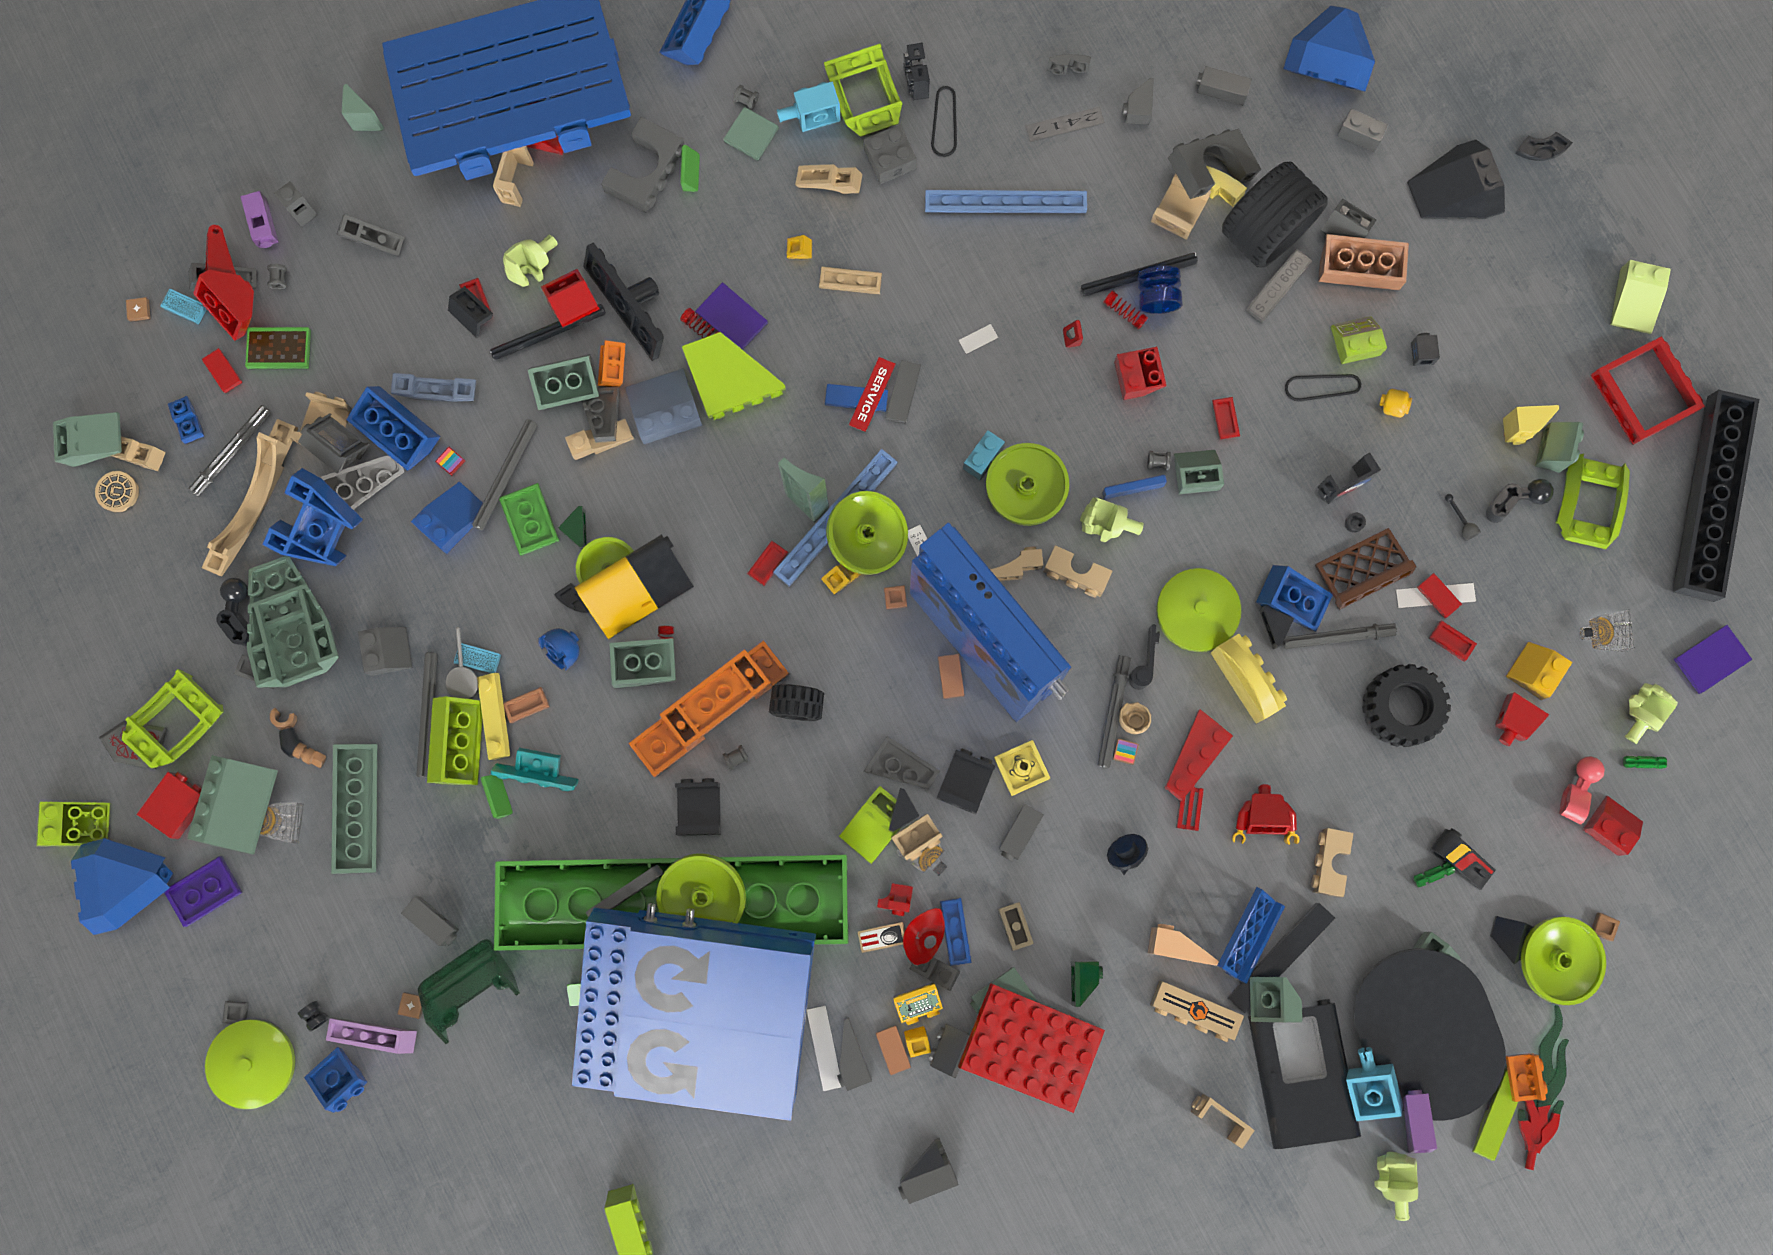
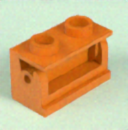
M605 340L604 345H600L597 386L620 387L623 384L626 343Z

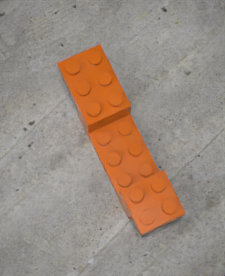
M763 640L749 652L744 649L660 713V720L628 744L653 777H656L705 740L704 735L753 697L757 700L770 690L772 686H775L787 677L789 672Z

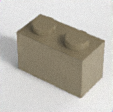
M1020 902L999 908L998 912L1011 951L1034 944Z

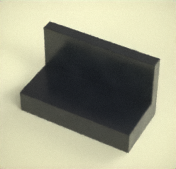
M465 286L449 296L448 311L475 337L479 336L480 326L492 319L493 313Z

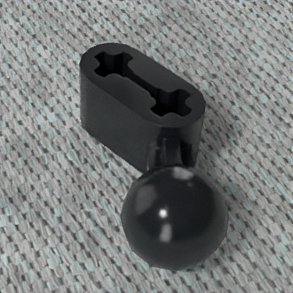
M1546 479L1533 480L1528 484V487L1524 488L1514 483L1508 484L1486 511L1487 519L1493 523L1501 522L1519 500L1529 499V501L1537 505L1548 503L1553 497L1554 488ZM1511 493L1512 497L1504 504L1498 514L1496 510L1506 500L1508 494Z
M235 577L225 580L220 587V595L226 601L225 610L218 613L216 621L233 644L247 646V642H249V633H247L248 622L238 613L239 603L246 598L248 588L244 581Z

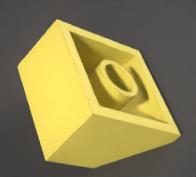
M1559 405L1516 407L1503 418L1505 442H1513L1514 445L1526 443L1559 410Z

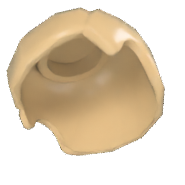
M1139 702L1126 703L1120 710L1119 722L1122 729L1127 733L1140 734L1149 728L1151 714L1148 708Z

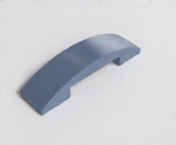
M393 373L391 394L432 401H474L476 380L420 378L412 374Z

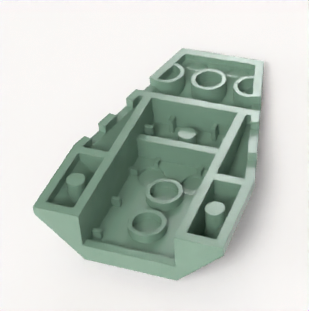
M283 556L249 569L248 595L250 596V604L248 605L249 624H247V633H249V642H247V652L256 686L258 688L288 687L327 672L339 658L330 622L291 557Z

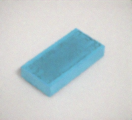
M169 289L160 305L163 309L198 325L207 310L201 302L172 289Z
M461 643L463 666L490 674L496 673L501 654ZM457 650L454 663L459 665Z

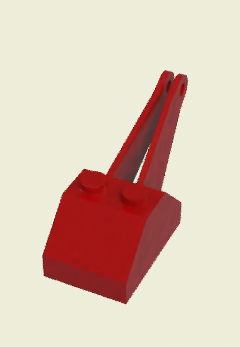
M211 225L206 238L205 272L199 275L193 294L233 340L236 341L245 335L251 321L254 291L248 281L244 280L240 275H236L223 229L219 225Z

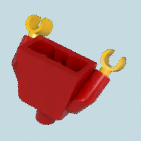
M1262 784L1258 786L1259 794H1252L1250 800L1245 801L1238 812L1235 827L1237 831L1232 834L1233 842H1235L1236 835L1240 834L1242 835L1241 844H1243L1246 840L1243 831L1246 830V834L1285 835L1284 842L1290 845V837L1293 836L1294 843L1298 844L1300 838L1295 834L1297 830L1296 812L1288 802L1284 801L1283 795L1271 793L1270 785Z

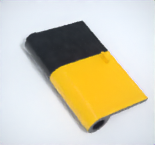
M662 534L574 587L608 639L694 587L672 552L671 548L674 545L668 536L663 537Z

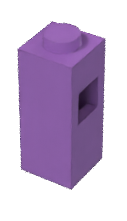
M261 191L240 196L252 241L259 248H268L278 243L267 198Z

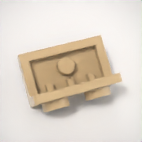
M925 814L891 838L905 860L911 859L913 861L922 855L921 851L926 847L931 849L940 843L939 839L943 836L929 815Z

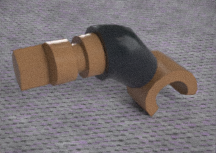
M276 708L272 709L270 720L273 725L281 730L279 731L280 747L284 754L290 758H302V761L308 765L313 764L321 768L327 757L312 748L307 749V745L303 744V741L299 739L295 728H293L297 722V716L294 713L289 714L288 720L280 723L279 717L281 713Z

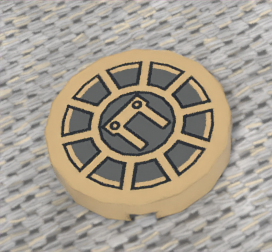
M112 471L105 474L98 481L95 488L97 502L104 509L114 513L126 511L127 508L136 503L139 496V487L134 478L121 471Z

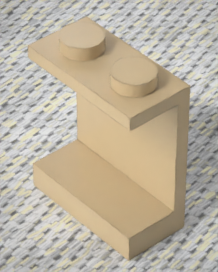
M526 146L509 150L502 154L493 188L502 203L521 207L523 199L515 183H512L517 163L533 167L534 162Z
M1175 173L1171 185L1153 214L1151 222L1187 240L1212 191L1209 190L1206 195L1190 199Z
M316 391L314 394L306 392L305 396L310 400V404L300 432L306 424H312L318 417H324L329 413L332 414L331 417L346 427V419L352 410L346 404V400L339 397L330 399L327 398V395ZM293 431L291 439L300 444L298 441L302 434ZM323 431L319 433L337 449L339 448V444Z
M1204 1094L1201 1097L1197 1096L1191 1105L1193 1108L1191 1113L1202 1119L1212 1105L1236 1123L1227 1139L1243 1149L1255 1130L1212 1098Z

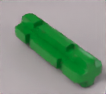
M1623 757V766L1625 768L1663 769L1667 767V758Z
M1443 863L1442 867L1439 865L1424 871V874L1414 875V883L1417 887L1425 886L1426 882L1432 883L1444 878V875L1454 874L1455 867L1450 863Z

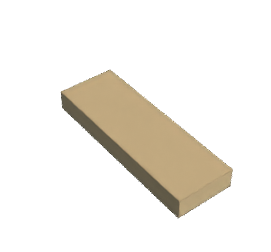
M821 267L819 288L880 295L882 273Z

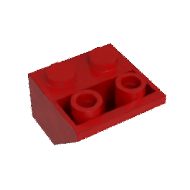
M578 269L540 286L562 327L599 310L592 293Z
M1157 346L1117 354L1114 364L1123 400L1143 397L1166 387Z

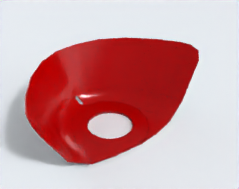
M933 908L914 918L907 926L903 935V947L911 963L915 965L925 964L938 951L945 932V922L941 909ZM928 936L936 938V944L932 948L924 946L925 939Z

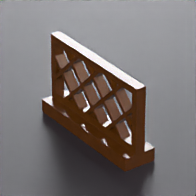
M1389 528L1315 565L1336 599L1335 604L1339 610L1413 574L1417 567L1413 560L1408 559ZM1387 536L1391 542L1390 547L1377 545L1379 538ZM1368 546L1373 548L1372 556L1359 554L1361 547ZM1376 549L1388 552L1386 561L1374 558ZM1390 554L1399 555L1403 562L1399 564L1388 562ZM1345 555L1355 557L1353 566L1341 563L1342 557ZM1358 558L1370 561L1368 570L1356 567ZM1372 562L1384 565L1383 572L1375 573L1370 571ZM1327 564L1337 566L1335 575L1326 573L1323 566ZM1340 567L1352 570L1349 579L1337 576ZM1354 571L1366 574L1365 580L1361 583L1353 581ZM1336 580L1348 584L1345 591L1338 593L1334 586Z

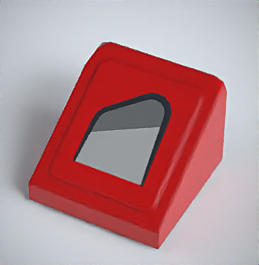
M1079 320L1063 328L1064 341L1067 348L1082 344L1083 334Z

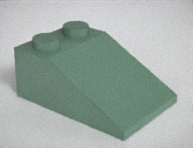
M673 638L609 643L611 681L614 688L637 687L676 681Z

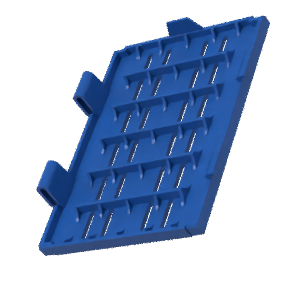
M536 0L382 43L405 152L414 176L455 166L459 162L460 170L466 180L494 173L489 158L491 155L556 138V135H558V140L564 153L592 146L587 126L592 128L631 116L630 105L617 63L620 59L614 39H610L599 0ZM593 19V20H591V21H587V22H584V23L576 24V23H579V22H583V21H586V20ZM589 37V38H586V39H582V40L573 42L574 40H578V39H581V38ZM567 43V44L560 45V46H557V47L549 48V47L556 46V45H559V44ZM492 47V48L485 49V50H482V51L474 52V51L481 50V49H484V48ZM533 52V53L528 54V55H524V56H520V57H517V58L509 59V58H512V57H516V56H519V55H523V54H527V53ZM498 62V63L491 64V65H488V66H484V67H480V68H477V69L469 70V69L476 68V67H479V66H483V65H487V64H490V63ZM607 65L606 67H603V68H599V69H596V70H592V71H588V72H585V73H581V72H583V71H587V70H591V69H594V68H598V67ZM463 71L462 73H459V74H455V75H451V76H448V77H444V78H440V79L434 80V79L439 78V77H443V76H447V75H450V74H454V73H458V72ZM572 74H576V75H574V76H570V77H567V78H563V79H559V80H556V81H552V82L546 83L547 81H551V80H554V79H558V78H562V77L569 76V75H572ZM428 81V82H426V83H422V84H419V85H415V86H411V87L402 89L403 87H407V86H410V85H414V84H418V83H421V82ZM612 81V82L607 83V84H603V85H599V86H596V87H592V88L586 89L587 87H591V86H594V85H598V84H601V83H605V82ZM542 83L541 85H538V86L530 87V88H527V89H523V90H519V91H516V92H512V93H511V91H514V90H518V89H522V88H525V87H529V86H533V85ZM580 89H581V91H578V92H574V93H570V94H567V95H563V96H560V97H556V98L550 99L551 97H554V96L562 95V94H565V93H569V92H572V91H576V90H580ZM506 93L505 95H501V96H498V97H494V98H490V99L483 100V101H480V102H476V101H478V100H482V99H485V98H489V97H493V96H496V95H500V94ZM546 99L545 101H541V102L534 103V104H531V105L523 106V107H520V108H515V107H518V106H522V105H525V104H529V103H533V102H536V101H540V100ZM467 103H471V104H469V105H465V106H461V107H458V108H454V109H451V110H447V111L441 112L442 110H446V109L453 108V107H456V106H460V105H464V104H467ZM510 109L509 111H505V112H502V113H498V114H494V115L487 116V117H484V118H480V117H482V116H486V115H489V114H493V113H496V112H500V111H504V110ZM435 113V114H432V115H429V116H425V117H422V118L410 120V119L417 118V117H420V116H424V115H427V114ZM475 119V120H473V121H469V122H465V123H462V124H458V125H455V126H451V127L445 128L446 126H449V125H453V124H457V123L464 122V121H467V120ZM439 129V130H436V131H433V132H429V133H426V134H422V135H418V136L413 137L414 135H417V134H420V133H424V132H428V131H431V130Z

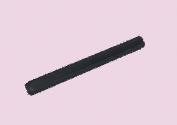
M1193 252L1081 285V292L1083 296H1088L1192 266L1198 263V257Z
M598 304L599 310L572 324L562 327L559 321L494 347L490 349V353L494 360H498L606 314L602 304Z

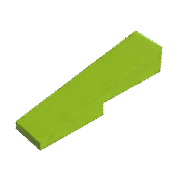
M1507 1067L1504 1069L1501 1082L1493 1094L1489 1109L1484 1112L1472 1152L1491 1161L1496 1159L1518 1102L1512 1101Z

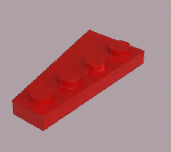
M1201 709L1198 710L1193 725L1188 732L1186 741L1164 787L1180 801L1186 797L1233 737L1231 733Z

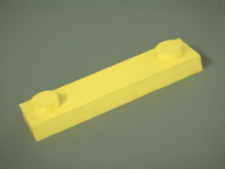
M491 673L477 677L488 760L509 757L511 755L499 673Z

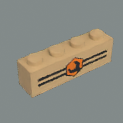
M1159 981L1150 1004L1155 1007L1154 1012L1163 1016H1167V1013L1175 1016V1021L1185 1025L1189 1021L1196 1024L1194 1029L1206 1034L1208 1030L1215 1032V1038L1228 1042V1039L1235 1041L1244 1018L1239 1013L1163 981Z

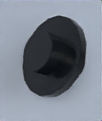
M1127 834L1119 837L1108 849V862L1113 868L1121 870L1122 874L1125 875L1129 869H1134L1143 862L1148 853V844L1142 836L1137 834Z

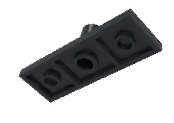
M594 242L587 245L584 269L651 361L659 358L664 339L663 333L659 328L655 327L650 315L644 312L640 306L659 295L656 282L651 277H647L627 288L617 275L615 267L605 259L602 249L597 248Z

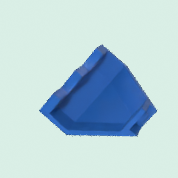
M1329 6L1292 39L1283 69L1365 92L1375 59L1359 14L1347 8Z
M105 838L82 844L71 859V867L75 869L77 879L74 882L76 900L79 899L81 912H78L79 922L93 935L116 930L170 888L167 883L173 872L163 863L166 857Z

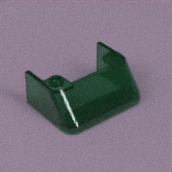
M484 939L423 980L418 987V995L425 1023L445 1044L449 1043L446 1029L455 1025L458 1021V1009L483 991L494 985L497 990L510 988L516 996L520 994L514 974L499 951H494V944L491 940Z

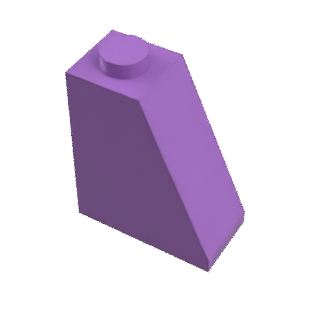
M1422 1090L1408 1091V1095L1403 1097L1408 1154L1433 1152L1437 1149L1429 1094H1422Z

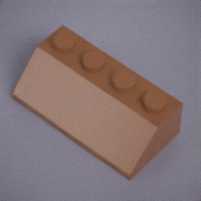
M1327 234L1320 259L1318 282L1400 290L1406 283L1409 243Z

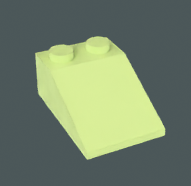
M1629 260L1620 269L1610 325L1651 334L1668 288L1671 269Z

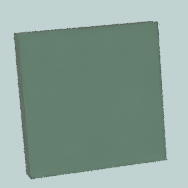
M744 107L724 137V142L758 161L777 133L779 126Z

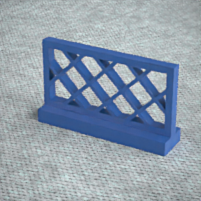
M1256 887L1217 966L1226 971L1225 973L1247 984L1285 906L1276 902L1263 889Z

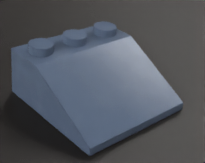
M684 368L625 387L643 444L702 426Z

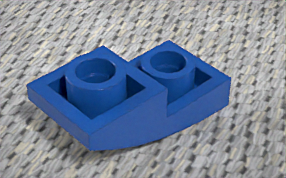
M188 396L168 403L172 420L177 424L181 440L184 444L204 436Z

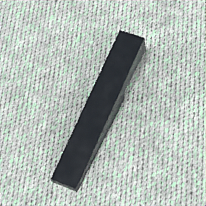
M1315 903L1290 932L1284 935L1260 961L1250 977H1280L1330 925L1335 917L1320 903ZM1250 978L1247 984L1241 982L1228 997L1243 1013H1246L1251 1007Z

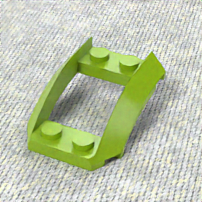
M881 44L823 63L829 82L833 81L843 120L858 136L862 137L898 124L903 104L894 86ZM876 68L889 105L853 117L840 79Z
M1583 453L1579 454L1578 460L1568 467L1561 507L1556 519V523L1562 529L1561 534L1564 540L1607 549L1619 536L1629 491L1630 470L1626 463L1620 467L1584 458ZM1581 480L1617 488L1610 527L1573 519Z
M180 669L175 671L176 674L171 680L166 682L144 706L125 719L127 725L126 731H123L122 741L150 768H156L175 761L194 745L224 712L223 704H217L191 679L192 675ZM177 697L201 721L177 745L167 751L143 726Z

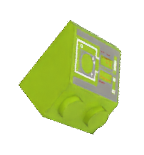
M1371 316L1331 325L1341 364L1381 356L1387 349L1382 328Z

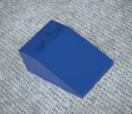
M459 481L425 506L411 522L447 554L473 527L472 523L483 502Z
M1273 565L1256 603L1261 606L1268 605L1294 618V623L1316 632L1333 595L1289 566Z

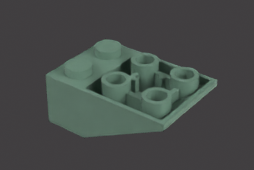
M120 413L74 416L53 422L55 462L76 467L121 453Z

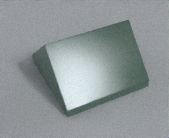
M345 84L343 86L341 113L353 131H382L384 127L374 111Z

